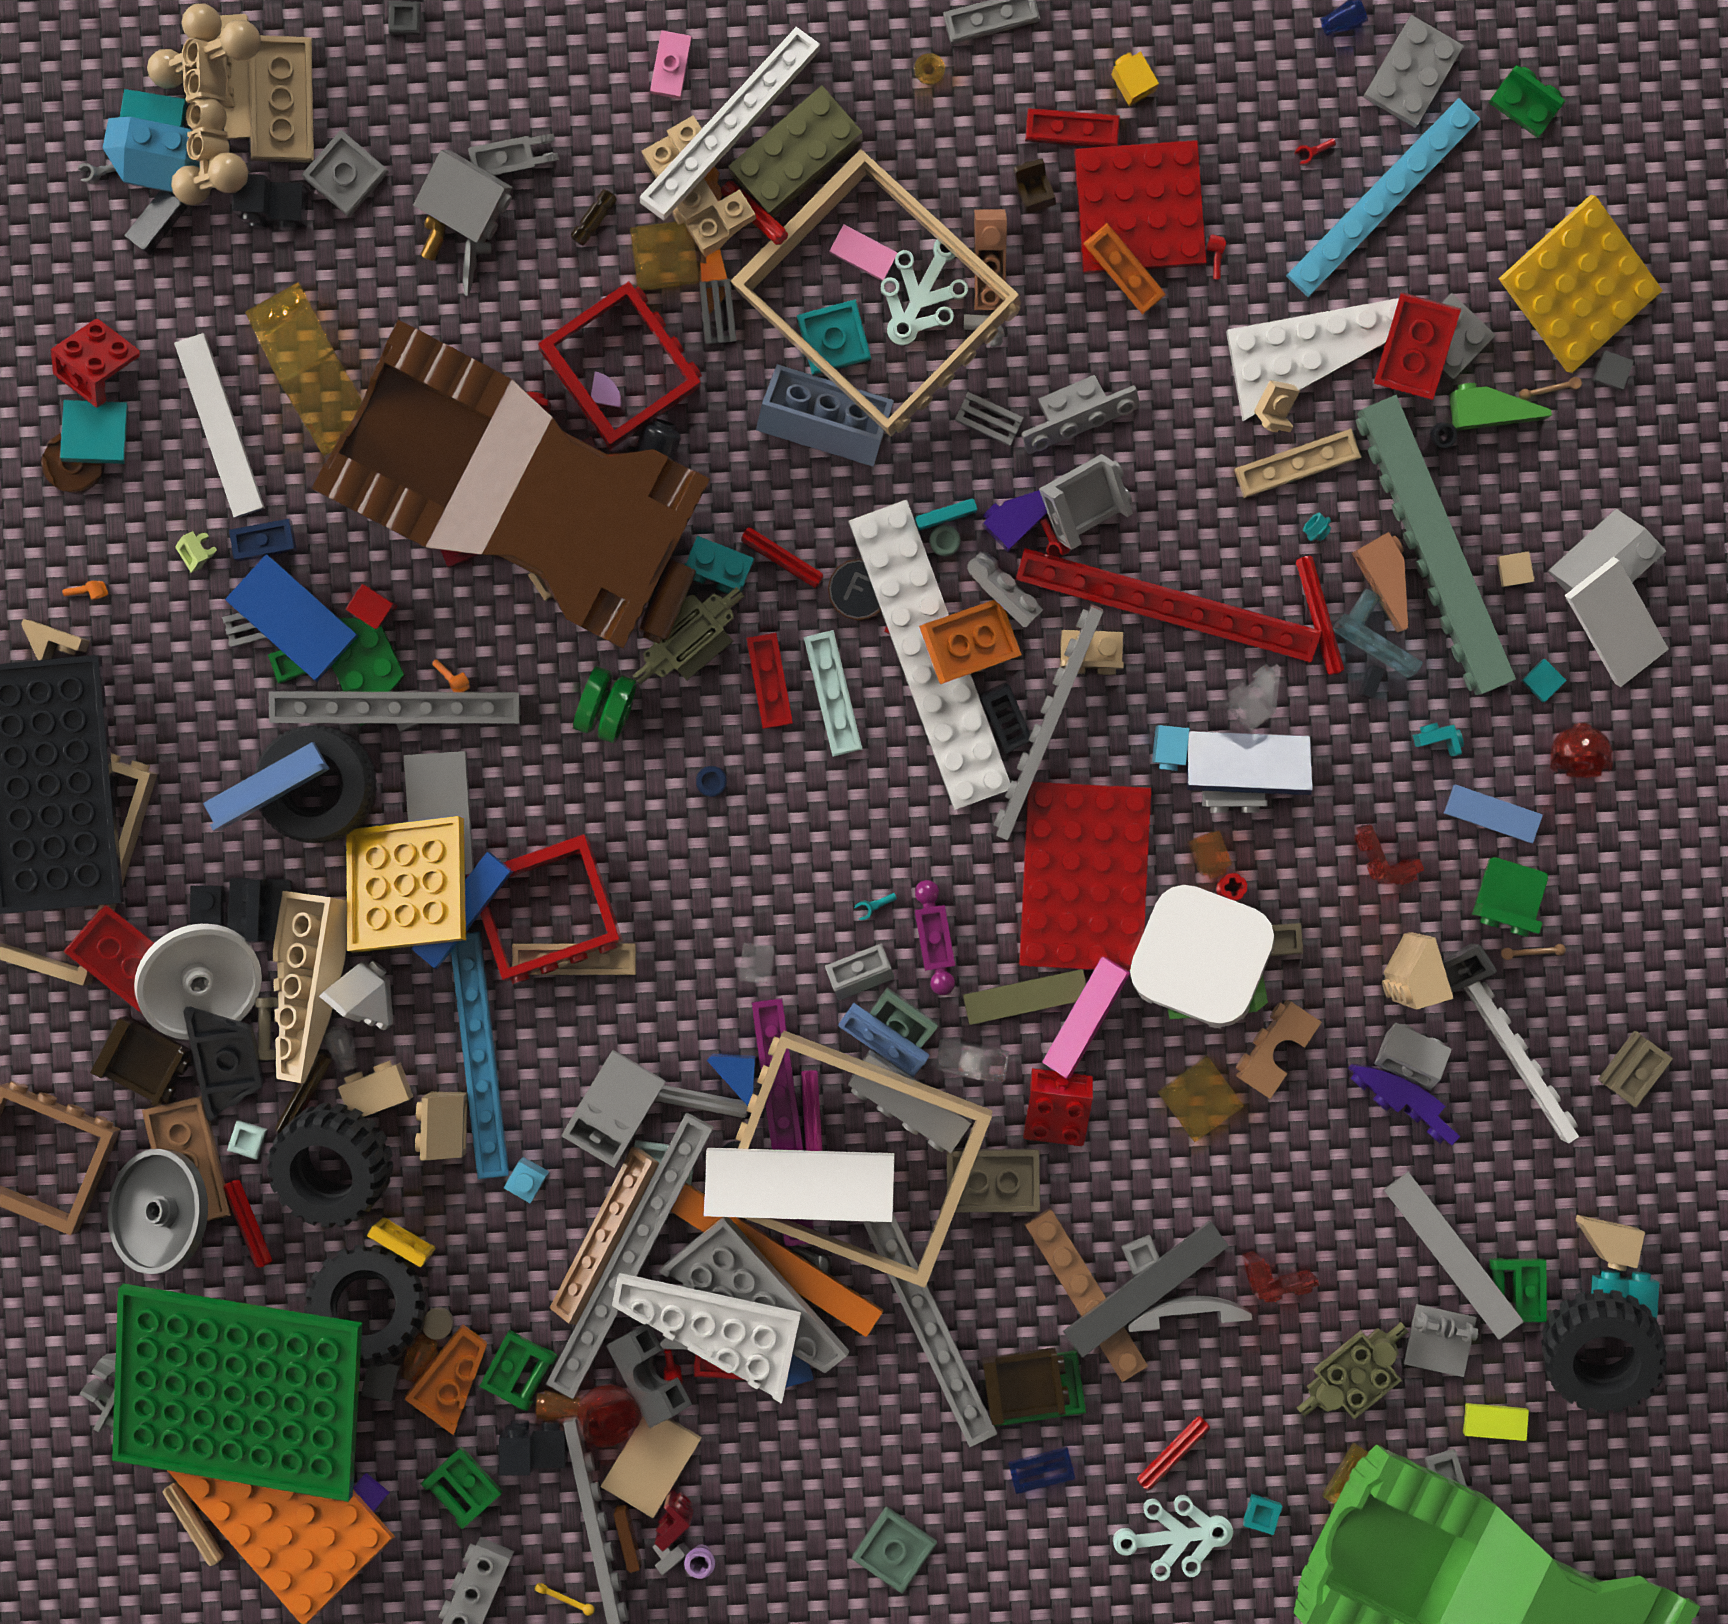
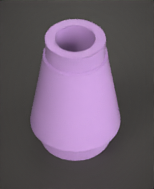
M698 1545L688 1552L684 1560L685 1570L690 1576L697 1579L708 1577L715 1567V1559L710 1549L706 1545ZM698 1556H702V1557H704L705 1559H704V1560H700V1559H698Z

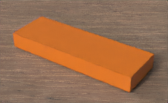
M1108 223L1083 243L1142 315L1166 295Z

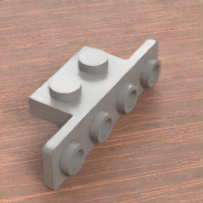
M1093 375L1038 398L1039 405L1047 422L1022 432L1025 450L1027 454L1042 451L1055 443L1071 439L1081 432L1093 427H1099L1107 421L1130 414L1133 410L1140 407L1136 387L1133 385L1106 397L1096 376Z

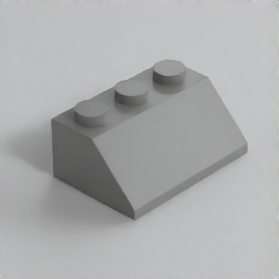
M1615 509L1547 572L1568 593L1611 558L1615 557L1620 560L1631 582H1633L1659 559L1666 550L1645 527L1618 509Z

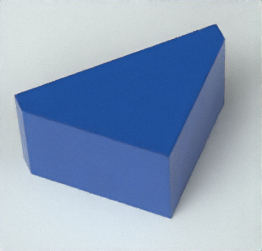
M712 1054L708 1057L707 1061L748 1106L751 1096L754 1094L756 1056Z

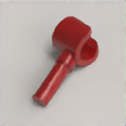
M1332 138L1311 148L1307 145L1299 146L1295 150V155L1301 151H1306L1309 154V158L1301 161L1299 165H1309L1313 156L1336 146V142Z
M1214 234L1210 235L1206 250L1215 253L1213 279H1221V259L1226 241L1223 237Z
M1047 518L1040 519L1039 521L1049 541L1046 553L1056 557L1059 556V551L1061 555L1068 554L1070 549L1058 541Z
M664 1349L666 1367L663 1369L664 1380L671 1381L678 1377L680 1383L683 1384L682 1368L674 1363L672 1350Z

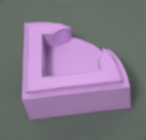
M595 372L591 392L594 402L598 405L621 408V396L615 383L606 375Z

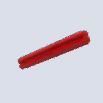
M1301 557L1296 560V565L1314 628L1321 630L1319 646L1327 673L1329 675L1341 673L1344 671V665L1313 557Z

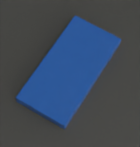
M267 554L225 599L316 682L319 681L358 637L354 631Z

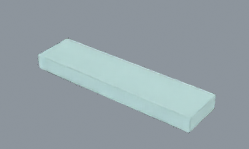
M834 630L804 637L832 756L863 750Z

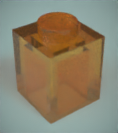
M1214 830L1187 841L1200 875L1208 874L1209 879L1227 873L1225 868L1231 866L1232 862L1220 830Z

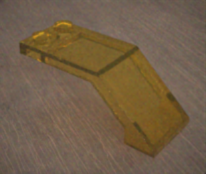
M298 282L250 308L245 313L279 383L321 453L326 456L333 451L341 433L351 423L363 398L336 355L304 289Z

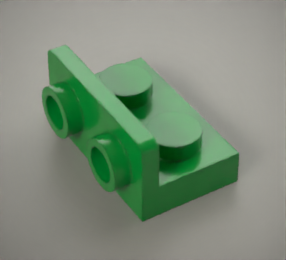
M1516 65L1488 103L1538 138L1566 100L1561 97L1562 94L1558 89L1551 85L1545 86L1538 81L1533 71Z

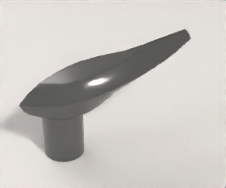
M469 238L467 239L463 262V288L465 296H469L472 288L474 271L477 267L476 255L491 254L490 242L476 243Z

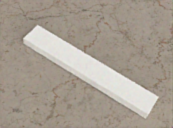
M201 333L175 342L174 344L233 517L239 518L265 509L206 335Z

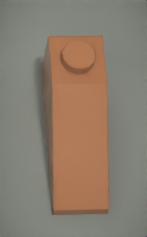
M1388 532L1352 552V555L1398 633L1408 628L1405 562L1401 554L1404 552V549L1396 536L1392 537Z

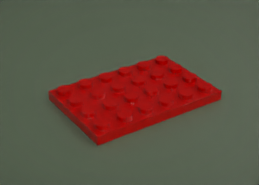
M1032 782L1027 793L1019 966L1095 969L1100 959L1107 957L1125 970L1130 971L1132 959L1145 928L1151 788Z

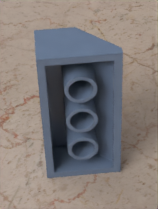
M778 364L763 399L756 431L873 467L885 432L832 381ZM857 389L889 419L894 400Z

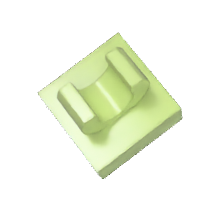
M192 531L183 535L175 546L191 573L201 569L207 559L211 558L217 550L215 547L208 550L203 549L200 544L208 538L207 533H201L196 537Z

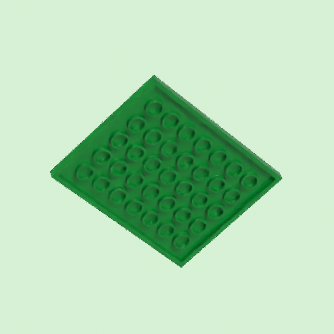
M123 1283L118 1288L112 1461L349 1502L353 1497L362 1322Z

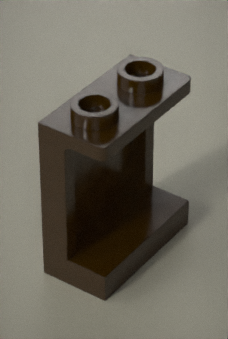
M128 1016L118 1018L90 1073L99 1078L107 1077L151 1100V1104L157 1107L164 1102L168 1103L172 1099L177 1089L173 1084L178 1075H184L190 1065L191 1059L188 1056L191 1049Z
M1055 1347L982 1358L992 1425L1004 1424V1419L1052 1412H1059V1415L1066 1414L1064 1405H1070L1067 1386L1062 1387L1060 1375L1066 1374L1063 1355L1057 1356Z

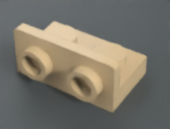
M1061 630L1060 667L1065 668L1069 659L1068 656L1064 655L1071 638L1076 640L1080 631ZM1095 631L1077 674H1085V668L1098 669L1097 674L1116 675V669H1123V632Z

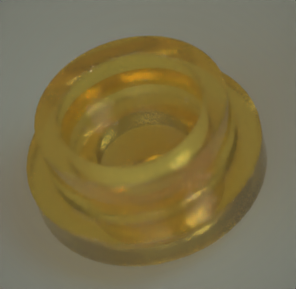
M926 53L916 60L914 73L921 83L933 85L943 78L945 65L938 55ZM928 65L935 68V72L931 75L924 72V68Z

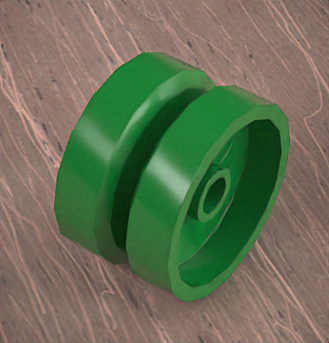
M595 666L578 704L573 729L589 734L594 730L601 718L598 736L600 739L614 744L629 717L638 681L622 675L616 680L610 691L613 680L612 671Z

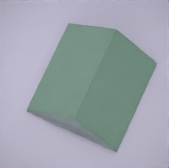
M888 987L869 1012L919 1048L925 1044L938 1027L937 1022Z

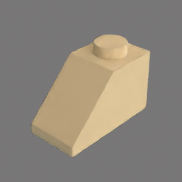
M1581 1215L1576 1216L1577 1224L1597 1255L1608 1262V1267L1621 1271H1626L1627 1266L1638 1268L1645 1235L1644 1231L1637 1227Z

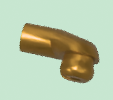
M428 215L424 225L431 232L420 254L426 259L434 261L444 242L446 225Z

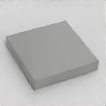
M340 130L301 176L350 218L389 171L343 130Z

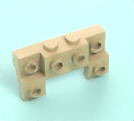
M694 115L668 129L667 137L642 150L643 158L655 178L665 170L701 131L702 128ZM704 178L672 212L679 225L685 224L704 257L720 249L737 231L756 219L754 211L740 189L718 202Z

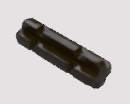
M606 189L601 191L597 197V203L593 202L580 220L581 225L576 226L572 231L571 238L579 245L584 246L591 237L589 234L595 232L608 214L607 209H611L616 203L617 198Z

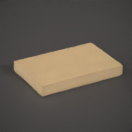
M642 1416L602 1482L601 1487L651 1518H654L700 1442L701 1437L670 1418L649 1428L645 1418Z

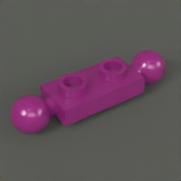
M924 880L918 883L915 888V897L923 904V908L914 910L925 971L934 969L935 974L930 981L932 990L938 995H947L952 992L955 986L954 977L946 970V967L955 966L945 905L935 906V901L939 896L938 886L933 881Z

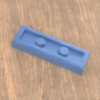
M1453 785L1444 811L1446 815L1532 844L1543 814L1459 785Z
M855 1003L852 1004L838 1024L844 1031L912 1077L917 1074L930 1056V1054Z

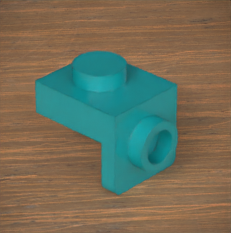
M1438 722L1421 726V733L1412 735L1415 747L1446 740L1450 756L1462 754L1461 748L1464 747V740L1459 729L1456 730L1455 725L1439 728Z

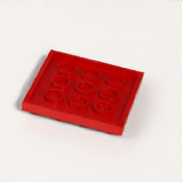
M1198 140L1074 150L1083 274L1106 272L1083 244L1106 223L1109 224L1145 269L1206 264Z

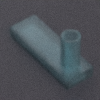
M1364 589L1350 614L1344 613L1336 620L1333 625L1334 632L1402 675L1410 678L1418 672L1423 662L1365 626L1366 621L1380 600V596L1372 590Z

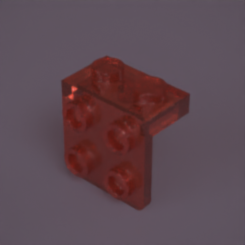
M1367 824L1356 827L1358 834L1354 835L1355 841L1361 852L1366 851L1370 861L1366 866L1373 881L1377 879L1379 884L1395 883V885H1404L1417 880V873L1424 871L1420 859H1406L1389 866L1373 826Z

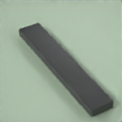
M1211 1221L1206 1222L1063 1330L1064 1334L1079 1355L1084 1357L1228 1248L1229 1245Z

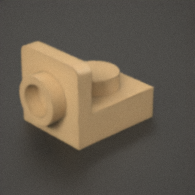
M1269 381L1254 410V413L1262 421L1264 428L1272 432H1278L1279 430L1291 432L1293 425L1286 417L1300 392L1295 385Z

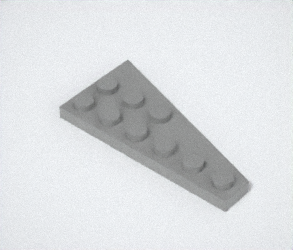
M722 1217L666 1262L658 1271L666 1277L670 1275L682 1282V1287L801 1312L793 1354L823 1373L829 1371L847 1357L849 1353L846 1346L729 1217Z

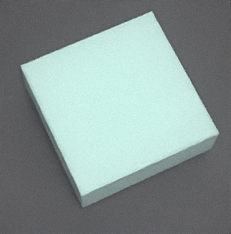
M240 1120L236 1121L227 1151L255 1160L259 1159L268 1129Z

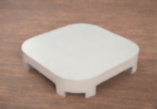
M1180 885L1172 887L1164 892L1155 904L1132 959L1130 973L1133 986L1141 998L1150 1004L1153 1002L1207 1023L1209 1027L1221 1029V1027L1233 1025L1239 1020L1244 1019L1250 1010L1249 1006L1269 957L1273 953L1275 940L1272 925L1263 913L1252 907L1195 886Z

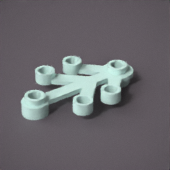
M938 239L933 247L934 258L919 286L912 267L914 262L912 253L902 250L895 257V264L901 270L910 300L905 313L897 295L899 291L898 281L895 278L888 277L881 283V293L886 297L892 319L887 326V333L890 340L897 345L910 344L915 340L919 331L938 325L942 327L950 325L954 314L949 307L945 306L940 307L934 315L918 319L916 317L923 307L953 298L960 300L968 292L967 283L961 279L954 280L948 287L930 292L945 262H950L956 257L951 251L948 253L942 252L940 249L942 243ZM902 255L908 256L910 263L905 266L901 265L898 261L899 257ZM886 283H893L896 287L895 291L892 293L886 292L884 289ZM957 284L962 285L964 293L960 295L955 294L953 287ZM940 312H947L950 315V319L947 322H942L938 317ZM905 324L909 331L906 334H900L897 331V326Z
M1180 1495L1174 1500L1176 1512L1181 1516L1188 1515L1201 1526L1188 1528L1164 1510L1158 1500L1149 1499L1143 1506L1146 1517L1151 1520H1158L1169 1531L1136 1535L1129 1528H1121L1114 1534L1113 1544L1116 1551L1124 1556L1133 1554L1137 1548L1171 1544L1160 1560L1154 1561L1151 1565L1153 1577L1156 1580L1164 1581L1170 1576V1567L1190 1541L1202 1540L1193 1554L1185 1557L1181 1563L1184 1574L1189 1577H1195L1200 1573V1564L1212 1548L1222 1547L1230 1542L1233 1536V1528L1229 1520L1219 1515L1207 1516L1193 1505L1188 1496ZM1181 1501L1189 1502L1186 1510L1178 1508V1504ZM1150 1505H1157L1159 1509L1155 1514L1148 1513L1147 1509ZM1217 1527L1223 1529V1533L1219 1537L1212 1535L1213 1530ZM1124 1539L1132 1541L1129 1548L1121 1547V1542ZM1195 1562L1197 1564L1196 1568L1193 1571L1186 1570L1187 1563ZM1158 1566L1166 1567V1571L1162 1575L1156 1574L1155 1569Z

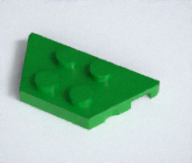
M339 618L358 635L357 639L332 665L343 691L391 692L404 678L405 673L382 624L378 629H375L359 618ZM359 723V726H365L367 723Z

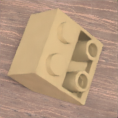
M431 1091L422 1097V1102H417L416 1120L421 1121V1133L416 1134L415 1151L420 1152V1160L461 1158L466 1154L467 1092Z

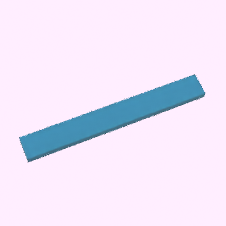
M481 931L466 933V941H459L451 951L477 1178L485 1179L509 1176V1165Z

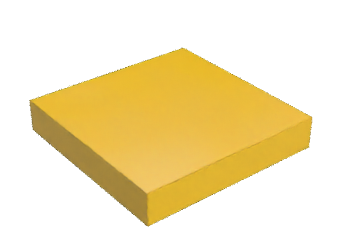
M385 1217L373 1225L367 1235L420 1268L429 1260L436 1249L434 1248L435 1246Z

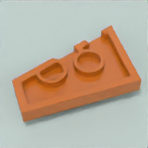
M462 1324L407 1392L405 1400L454 1435L469 1390L485 1352L487 1341Z

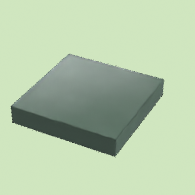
M886 1506L853 1553L852 1560L902 1594L937 1544V1540Z

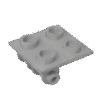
M1416 1304L1403 1364L1464 1377L1472 1340L1476 1341L1478 1336V1329L1475 1328L1477 1317Z

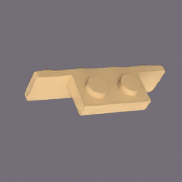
M246 14L220 15L222 21L221 32L233 20H246L249 22ZM226 56V93L224 96L226 101L220 103L227 114V122L224 131L228 134L226 138L228 140L250 138L249 60L237 61Z

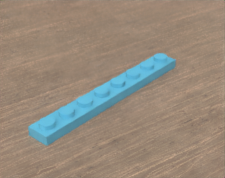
M1458 98L1286 277L1309 297L1479 122L1480 118Z

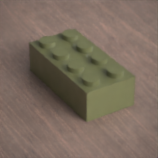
M821 85L728 166L729 172L745 193L774 218L863 141V132Z

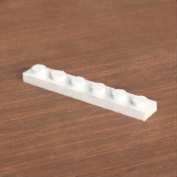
M1480 981L1464 987L1466 993L1560 1139L1567 1143L1577 1139L1579 1136L1574 1129L1578 1127L1576 1121L1568 1111H1562L1558 1104L1561 1101L1560 1096L1551 1085L1547 1087L1541 1078L1544 1072L1537 1061L1534 1059L1530 1061L1526 1055L1525 1050L1528 1049L1526 1043L1518 1033L1514 1035L1508 1027L1511 1021L1501 1007L1497 1009L1491 999L1494 998V994L1485 982L1480 983Z

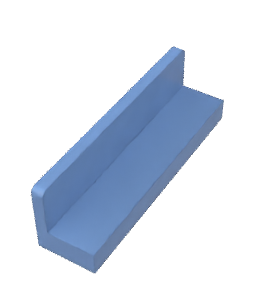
M315 742L309 743L204 802L203 805L213 821L210 825L212 830L221 831L330 770Z

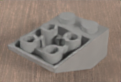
M612 1050L561 1136L615 1168L666 1081Z

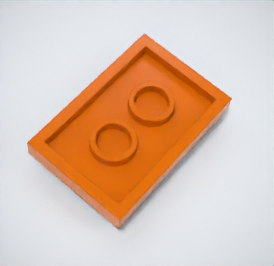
M995 600L919 626L940 684L1022 655L1006 610Z

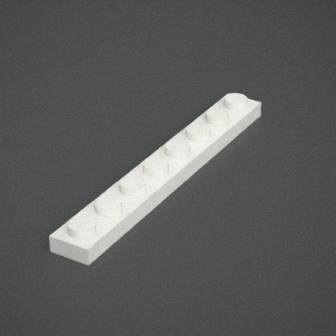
M795 27L639 197L640 203L664 221L820 51V44Z

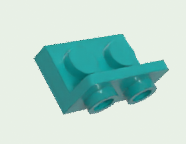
M697 536L687 562L684 565L697 571L693 581L704 584L705 580H709L717 584L715 589L729 594L735 587L742 592L755 559Z

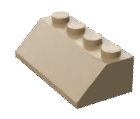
M1413 932L1405 933L1384 970L1386 979L1382 980V985L1387 998L1391 997L1392 1001L1416 1010L1454 999L1436 938Z

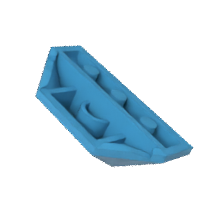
M135 117L108 118L102 148L124 183L173 193L171 187L172 176L178 169L183 166H197L200 168V161L192 160L187 154V141L189 138L187 137V132L193 131L192 129Z

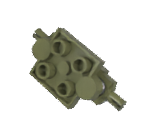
M737 587L723 599L713 594L703 603L692 594L684 601L668 641L662 639L660 644L653 642L654 645L643 653L646 664L633 674V677L638 679V683L642 685L654 673L664 678L676 669L688 681L734 642L723 627L734 619L730 608L745 596Z
M1401 1322L1388 1333L1377 1328L1366 1337L1360 1330L1313 1369L1318 1377L1307 1385L1310 1397L1296 1408L1306 1417L1318 1406L1327 1412L1343 1406L1350 1416L1356 1419L1402 1381L1391 1368V1365L1396 1361L1397 1355H1399L1395 1343L1405 1334L1409 1333V1331Z

